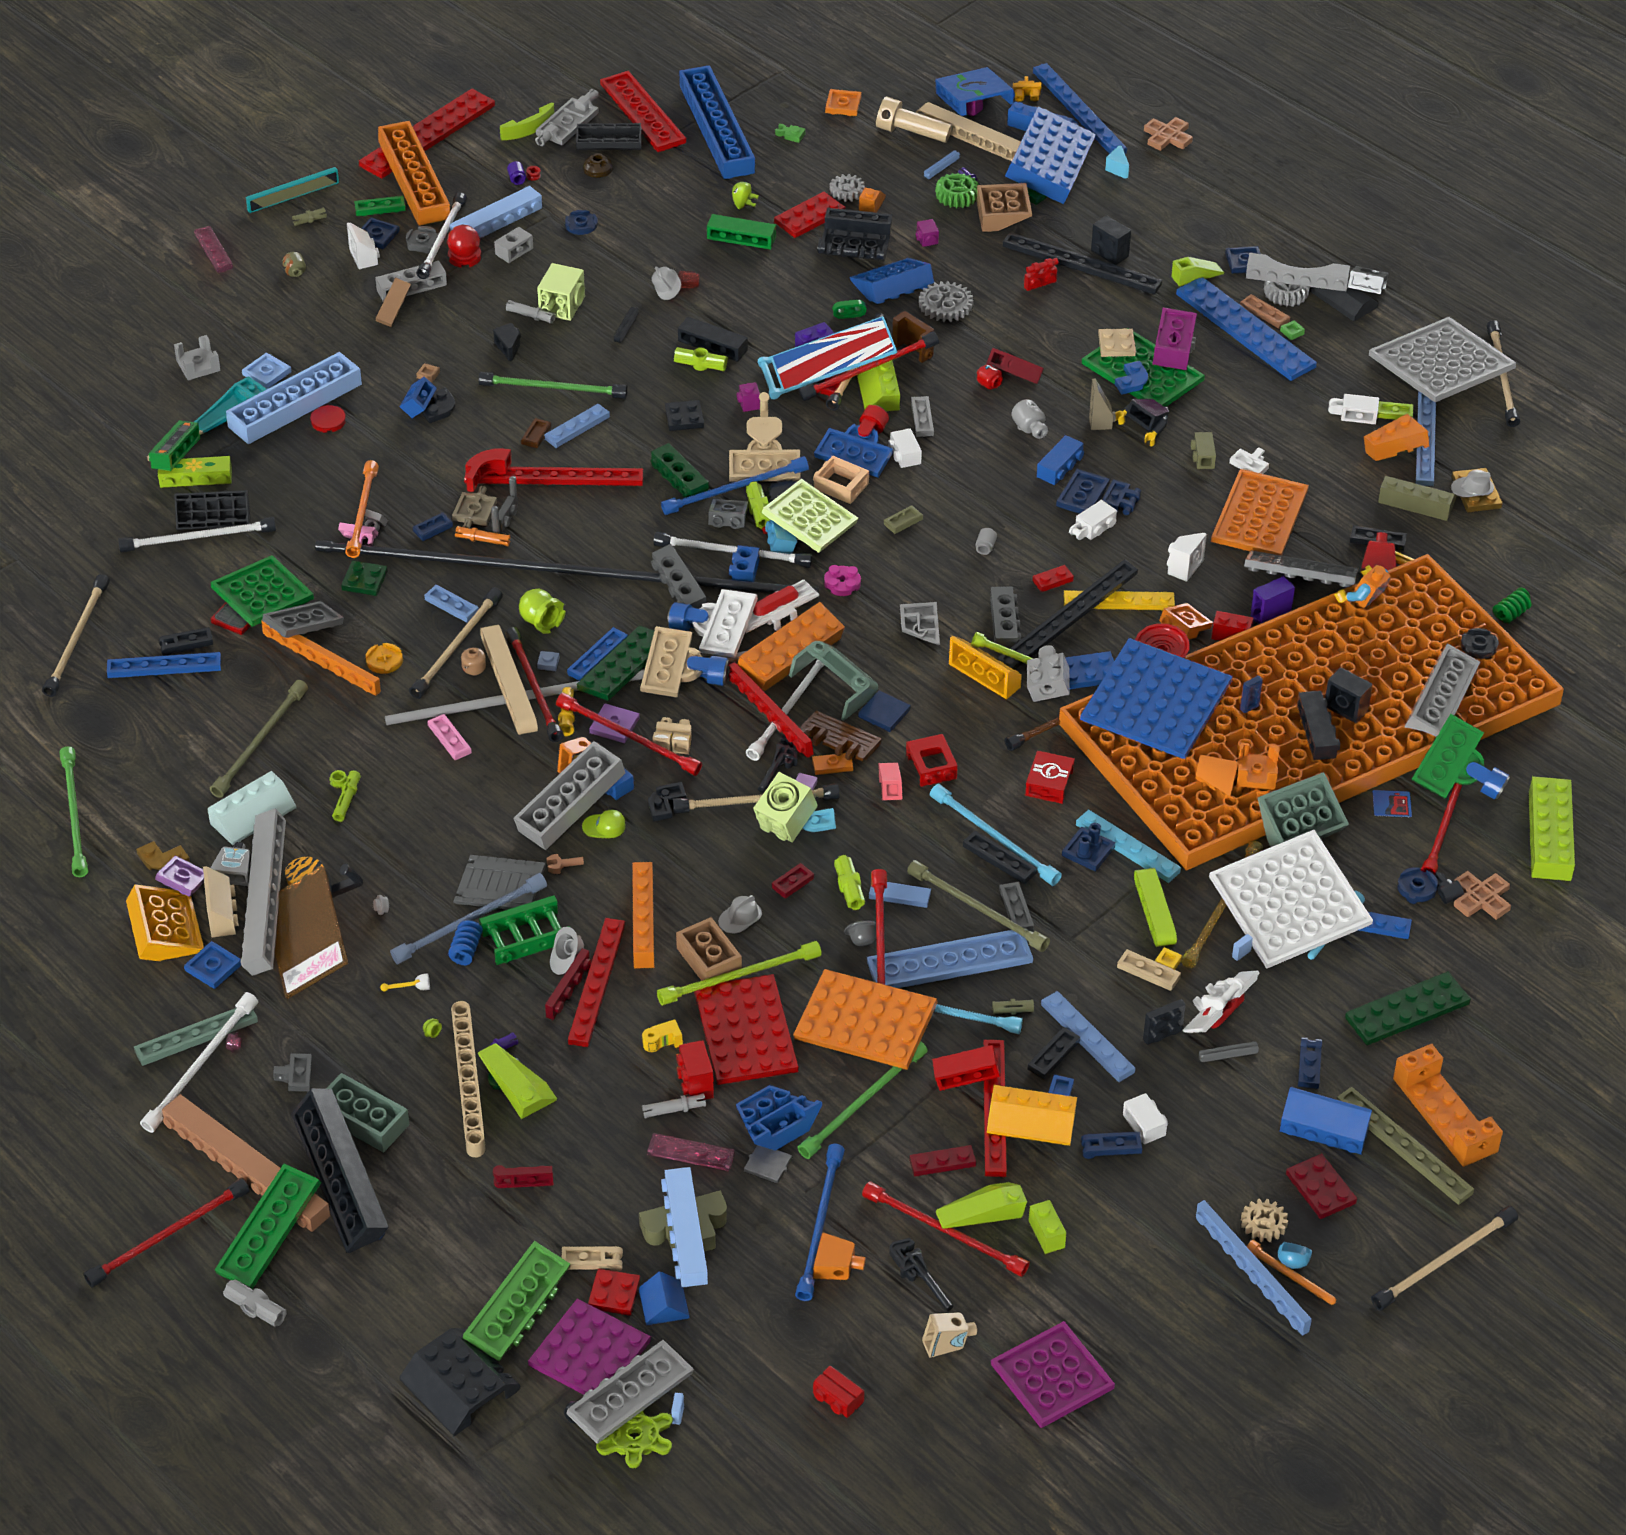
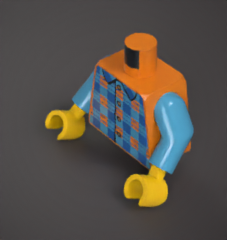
M1368 565L1365 567L1366 570L1361 571L1363 578L1353 592L1346 594L1345 590L1342 589L1334 595L1339 603L1346 600L1355 601L1362 608H1366L1385 591L1391 578L1390 574L1382 566L1376 565L1372 569Z

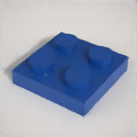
M211 941L184 965V969L192 976L215 989L241 966V959Z

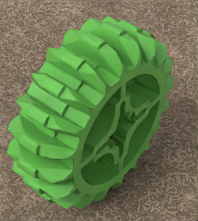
M965 173L946 174L936 184L935 192L937 199L940 203H944V206L949 205L950 208L969 207L970 204H974L977 201L978 182L975 178H971V175L966 176Z

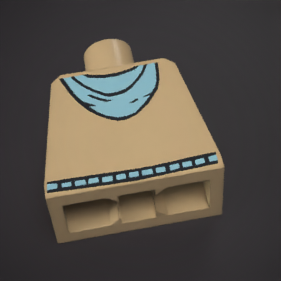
M961 1313L930 1314L922 1339L929 1358L962 1349L967 1336L977 1334V1327L974 1322L966 1323Z

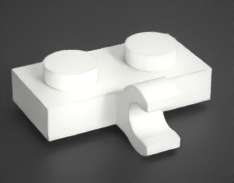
M1257 448L1253 454L1239 449L1230 458V464L1240 469L1264 474L1269 469V463L1263 461L1264 457L1261 456L1265 450Z

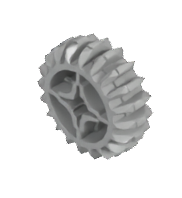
M1265 281L1264 285L1265 297L1269 301H1273L1274 304L1285 305L1286 307L1289 305L1294 307L1295 304L1300 305V303H1304L1310 289L1308 286Z

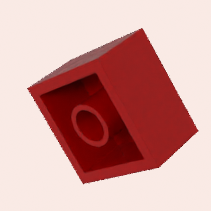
M704 1041L679 1045V1054H676V1059L680 1067H677V1075L679 1079L683 1080V1083H681L683 1095L689 1097L704 1093L705 1098L703 1100L714 1098L713 1069Z

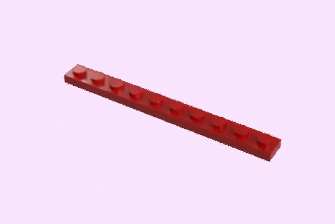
M509 467L506 474H488L479 482L481 484H509V478L515 476L517 484L643 486V469Z

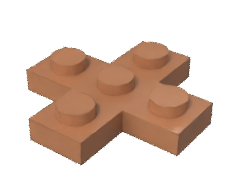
M1177 117L1168 124L1153 118L1144 125V131L1153 135L1148 139L1147 145L1160 151L1169 143L1184 149L1193 139L1192 136L1184 133L1188 129L1189 123Z
M1467 871L1455 879L1461 884L1464 895L1454 901V907L1465 916L1470 917L1482 908L1497 920L1510 911L1511 905L1500 897V895L1509 890L1510 884L1495 873L1481 882Z

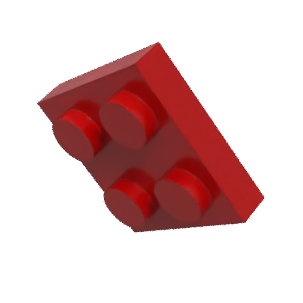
M598 1269L588 1304L601 1311L631 1316L640 1284V1275Z

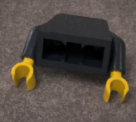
M1132 399L1131 403L1123 408L1124 411L1115 412V421L1118 420V424L1122 425L1125 423V416H1129L1148 431H1152V433L1149 432L1145 435V443L1151 440L1150 446H1154L1155 436H1159L1168 423L1169 409L1154 399Z

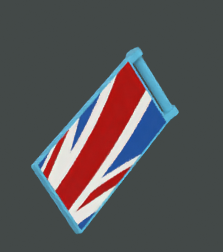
M882 316L770 357H760L758 365L762 368L769 388L770 398L777 399L780 395L896 354L897 350L886 321ZM771 362L773 363L781 388L775 387L768 367Z

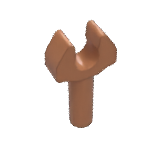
M553 854L546 858L548 872L553 874H560L563 867L584 865L583 857L561 859L558 854Z

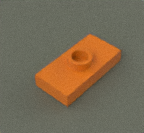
M842 753L840 756L835 754L813 756L812 762L815 775L853 771L852 759L847 760L845 758L846 753Z

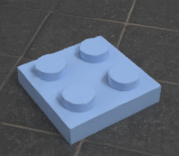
M265 353L242 369L243 376H249L266 389L292 372L291 366L268 353Z

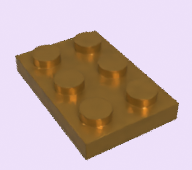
M1487 468L1472 469L1488 472ZM1472 470L1452 472L1453 482L1459 478L1467 477ZM1495 486L1493 492L1489 495L1461 497L1467 512L1502 508V501Z

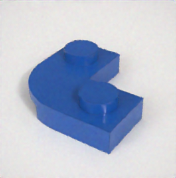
M1136 361L1124 364V371L1127 376L1115 379V386L1121 395L1143 389V385L1148 381V373L1142 363Z

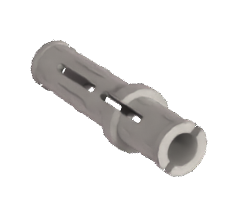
M511 300L506 304L507 311L529 316L537 321L543 320L549 323L555 321V313L544 311L540 307H530Z
M704 1093L689 1097L683 1095L679 1099L642 1105L643 1111L652 1110L644 1112V1118L682 1110L687 1112L688 1109L705 1107Z

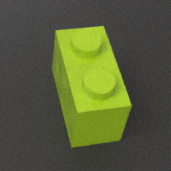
M1047 1200L1031 1205L1029 1223L1044 1253L1047 1254L1065 1248L1066 1231L1051 1201Z

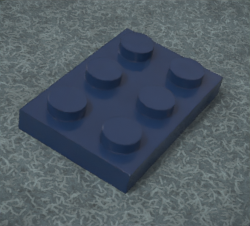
M1076 469L1058 498L1056 506L1080 514L1099 502L1109 486L1110 479Z

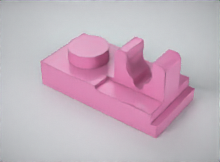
M340 523L338 530L344 537L352 538L355 525ZM362 526L359 538L360 544L367 537V544L369 546L373 545L374 538L378 536V531L375 527Z

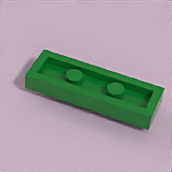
M403 196L354 201L356 216L406 211Z

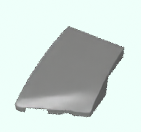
M937 602L900 604L902 632L940 645Z

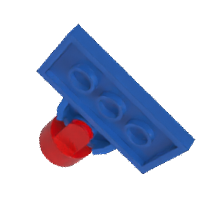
M869 405L859 419L860 425H855L854 423L845 433L829 428L815 450L814 457L828 461L832 456H835L869 470V475L879 478L893 454V448L878 444V434L882 433L889 421L887 412L880 406Z

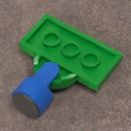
M1450 713L1415 772L1412 781L1446 799L1454 783L1470 785L1479 781L1484 784L1480 792L1495 800L1500 796L1510 777H1508L1509 774L1496 767L1492 771L1484 767V759L1481 753L1475 749L1484 732Z

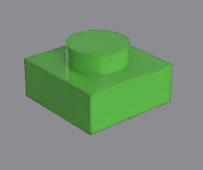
M1293 320L1282 325L1280 332L1288 339L1293 340L1304 335L1305 329Z

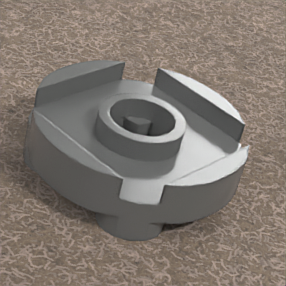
M420 226L415 231L413 229L409 230L406 234L408 250L429 254L439 234L436 233L434 228L428 226Z

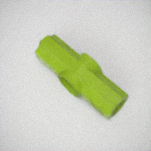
M677 347L674 355V362L693 365L694 369L698 371H703L707 368L725 371L728 360L726 356L708 353L705 348L689 350Z
M750 482L746 486L749 511L754 516L756 527L762 529L766 526L767 521H770L767 516L762 514L763 508L769 504L767 496L764 497L761 484Z
M846 855L839 856L838 859L834 860V865L838 874L840 892L844 893L848 908L858 910L865 905L859 873L855 872L851 857Z

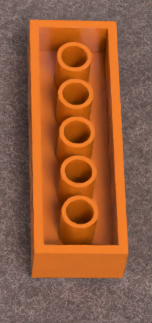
M819 602L742 654L737 665L763 691H766L789 675L794 656L814 641H822L829 645L834 644L841 639L845 626Z

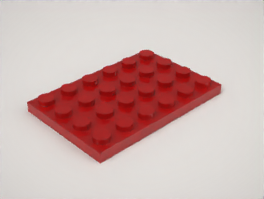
M774 974L726 981L694 991L717 1085L798 1072V1064Z

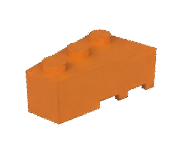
M1406 414L1364 436L1365 451L1371 458L1378 461L1397 456V453L1407 450L1412 452L1413 448L1423 446L1427 448L1429 447L1428 430L1410 415Z

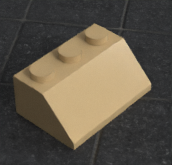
M207 866L203 867L211 937L235 935V926H239L238 916L233 913V911H237L236 899L232 900V897L236 896L235 887L230 885L228 876Z

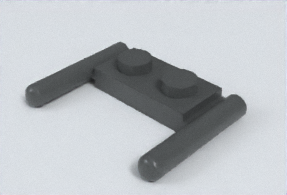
M515 476L509 478L510 496L507 497L501 509L498 510L497 506H492L491 508L493 533H503L505 528L509 526L512 516H515L517 513L518 496Z

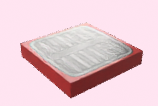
M227 602L211 617L212 624L243 635L251 626Z

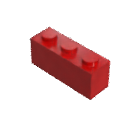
M993 1045L932 1059L935 1080L940 1091L1000 1077L998 1060Z

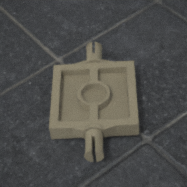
M480 486L477 493L462 492L452 514V521L464 522L462 526L464 528H470L471 524L487 526L492 516L491 508L497 504V497L485 495L487 491L485 486Z

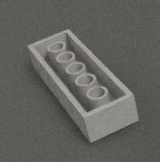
M593 741L514 817L518 831L544 850L548 849L625 774L622 760Z

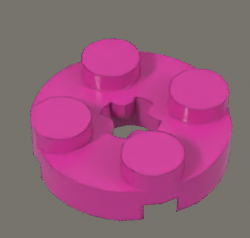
M832 565L825 574L824 585L834 595L848 596L852 594V591L859 590L861 576L858 573V569L854 566Z

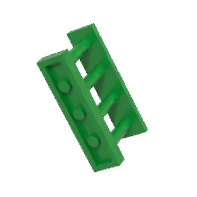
M555 895L479 918L483 929L482 936L491 935L497 946V949H494L496 965L553 948L556 934L561 929L555 916L558 914ZM547 917L554 931L543 934L537 920ZM529 923L535 937L524 940L518 926ZM510 929L516 943L505 946L499 932Z

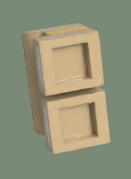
M663 717L661 722H657L653 742L670 751L672 746V752L689 754L691 745L690 721L682 719L677 724L672 723V719Z

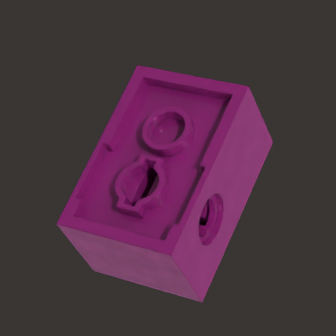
M1169 308L1162 309L1153 365L1187 370L1197 313Z

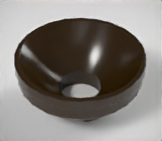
M595 153L584 161L583 165L584 173L594 178L605 177L613 170L611 160L601 153Z

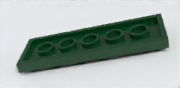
M639 625L577 683V690L609 701L646 666L654 630Z
M1447 971L1346 1012L1345 1018L1368 1046L1469 1005L1471 998L1450 972Z

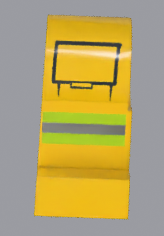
M676 1020L652 1026L642 1033L643 1048L648 1052H656L661 1047L674 1044L675 1048L683 1044L682 1033Z

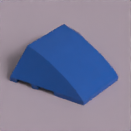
M771 1085L736 1104V1108L754 1144L775 1151L807 1133L822 1107V1101L816 1100L812 1102L803 1095L796 1097L791 1095L790 1091Z

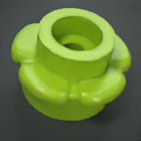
M337 770L331 774L329 781L331 786L342 788L348 777L345 772Z
M434 1018L427 1020L423 1025V1032L426 1037L435 1038L442 1029L441 1023Z

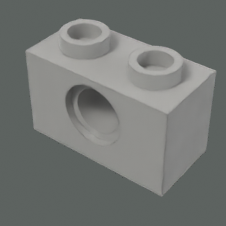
M517 227L494 241L495 255L510 263L533 249V236L522 228Z

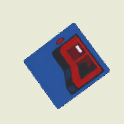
M1373 790L1375 816L1412 817L1410 792Z

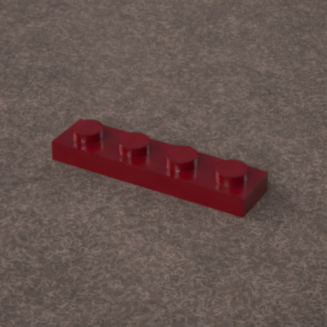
M584 948L580 950L546 1002V1018L553 1020L557 1013H561L564 1002L572 996L575 985H579L583 973L589 970L591 965L589 950Z

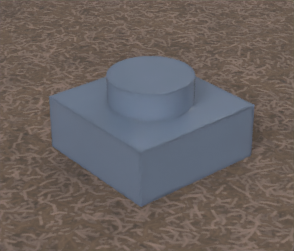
M541 651L537 668L540 670L556 671L559 653Z

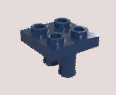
M1091 823L1089 830L1084 827L1078 830L1062 850V856L1096 872L1113 851L1116 842L1100 835L1101 825L1099 823Z

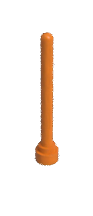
M1255 1240L1249 1242L1247 1248L1257 1259L1259 1258L1327 1303L1331 1305L1336 1303V1298L1265 1253L1261 1244Z

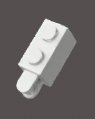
M1344 394V399L1332 398L1329 400L1328 411L1331 414L1341 415L1342 421L1376 424L1379 398Z
M1100 500L1076 516V524L1071 526L1069 533L1076 535L1078 540L1084 537L1092 540L1116 524L1117 510Z

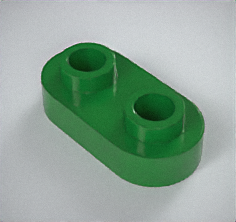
M850 300L835 303L832 310L836 318L844 319L861 317L866 313L867 308L862 300Z

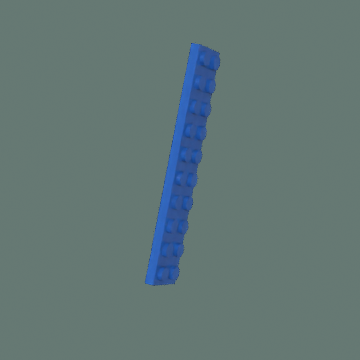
M1205 278L1195 279L1177 289L1176 295L1290 381L1316 368V361Z

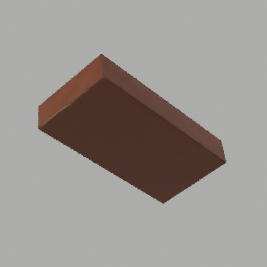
M535 418L521 439V444L538 448L545 434L550 430L551 422Z

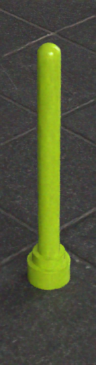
M979 632L975 633L971 642V646L976 648L986 647L1026 664L1027 660L1033 659L987 640V637H984V634Z

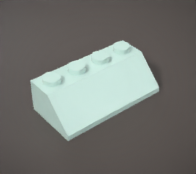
M270 771L208 807L210 824L226 840L234 845V843L240 842L254 833L253 826L256 815L276 808L284 816L294 810L296 804L283 781Z

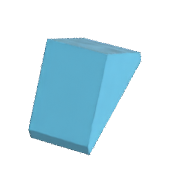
M1118 146L1106 157L1105 170L1120 177L1128 178L1129 163L1122 146Z

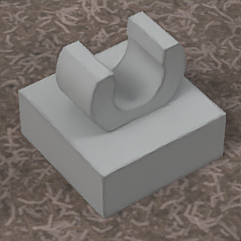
M368 509L365 511L364 516L368 519L365 522V526L370 527L374 524L377 531H379L380 525L386 526L388 520L382 514Z

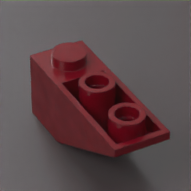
M992 348L986 363L993 365L1003 372L1038 384L1044 370L1043 367Z

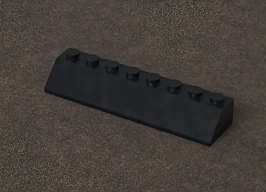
M311 1088L291 1115L316 1178L321 1182L320 1188L326 1202L329 1204L330 1213L346 1253H351L379 1240L389 1227L333 1090Z

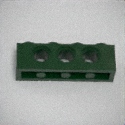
M669 443L651 451L650 462L652 467L657 469L662 477L667 479L673 488H676L684 498L709 490V482Z

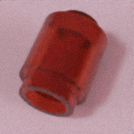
M679 270L677 275L681 281L682 288L699 287V273Z

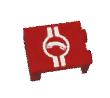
M1037 751L1026 782L1025 796L1063 804L1065 787L1070 774H1073L1075 758Z

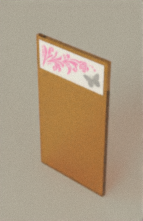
M323 866L278 891V916L274 951L284 994L287 999L348 964Z

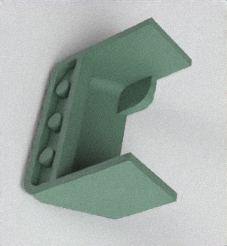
M822 641L812 642L793 657L789 672L791 678L817 658L856 691L845 702L841 717L843 721L866 704L878 691L876 681L836 648Z

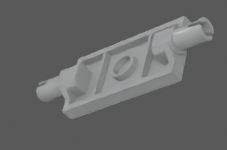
M591 89L579 99L571 98L536 129V135L538 136L535 139L536 143L543 146L550 140L560 145L565 144L577 133V124H587L599 113L598 107L593 106L591 103L598 97V92Z

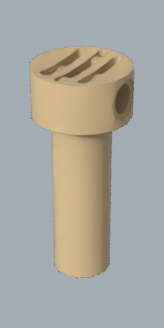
M887 96L880 105L876 119V127L892 132L895 127H899L947 143L952 130V124L903 109L902 101ZM888 111H890L891 114L890 118L887 115Z

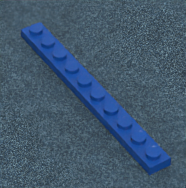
M1047 63L1033 67V73L1086 130L1096 134L1095 139L1109 154L1118 146H1122L1124 153H1127V147Z

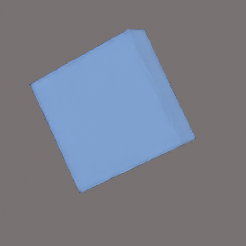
M1247 934L1234 943L1232 957L1236 961L1251 951L1253 938Z
M675 1393L672 1406V1424L680 1425L684 1410L683 1393Z

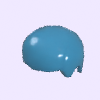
M1284 1242L1279 1247L1278 1259L1286 1267L1301 1269L1308 1265L1312 1250L1301 1245Z

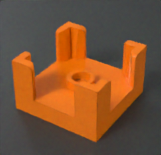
M1240 742L1236 786L1275 790L1278 774L1279 746L1270 745L1268 756L1249 754V743Z

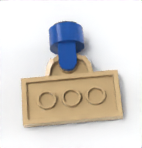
M656 626L640 690L646 693L678 697L681 682H690L699 676L707 678L708 684L724 686L728 678V665H730V661L728 658L717 656L704 658L699 650L690 648L692 632Z

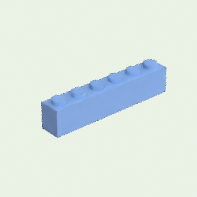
M528 186L451 223L450 231L455 226L464 224L472 226L478 232L479 238L484 237L542 209L541 194L531 186Z
M687 1167L665 1170V1179H661L662 1192H667V1196H664L665 1209L670 1211V1213H667V1224L672 1226L673 1230L669 1231L670 1243H675V1248H672L673 1261H678V1266H675L676 1279L681 1280V1287L708 1284L707 1266L691 1169Z

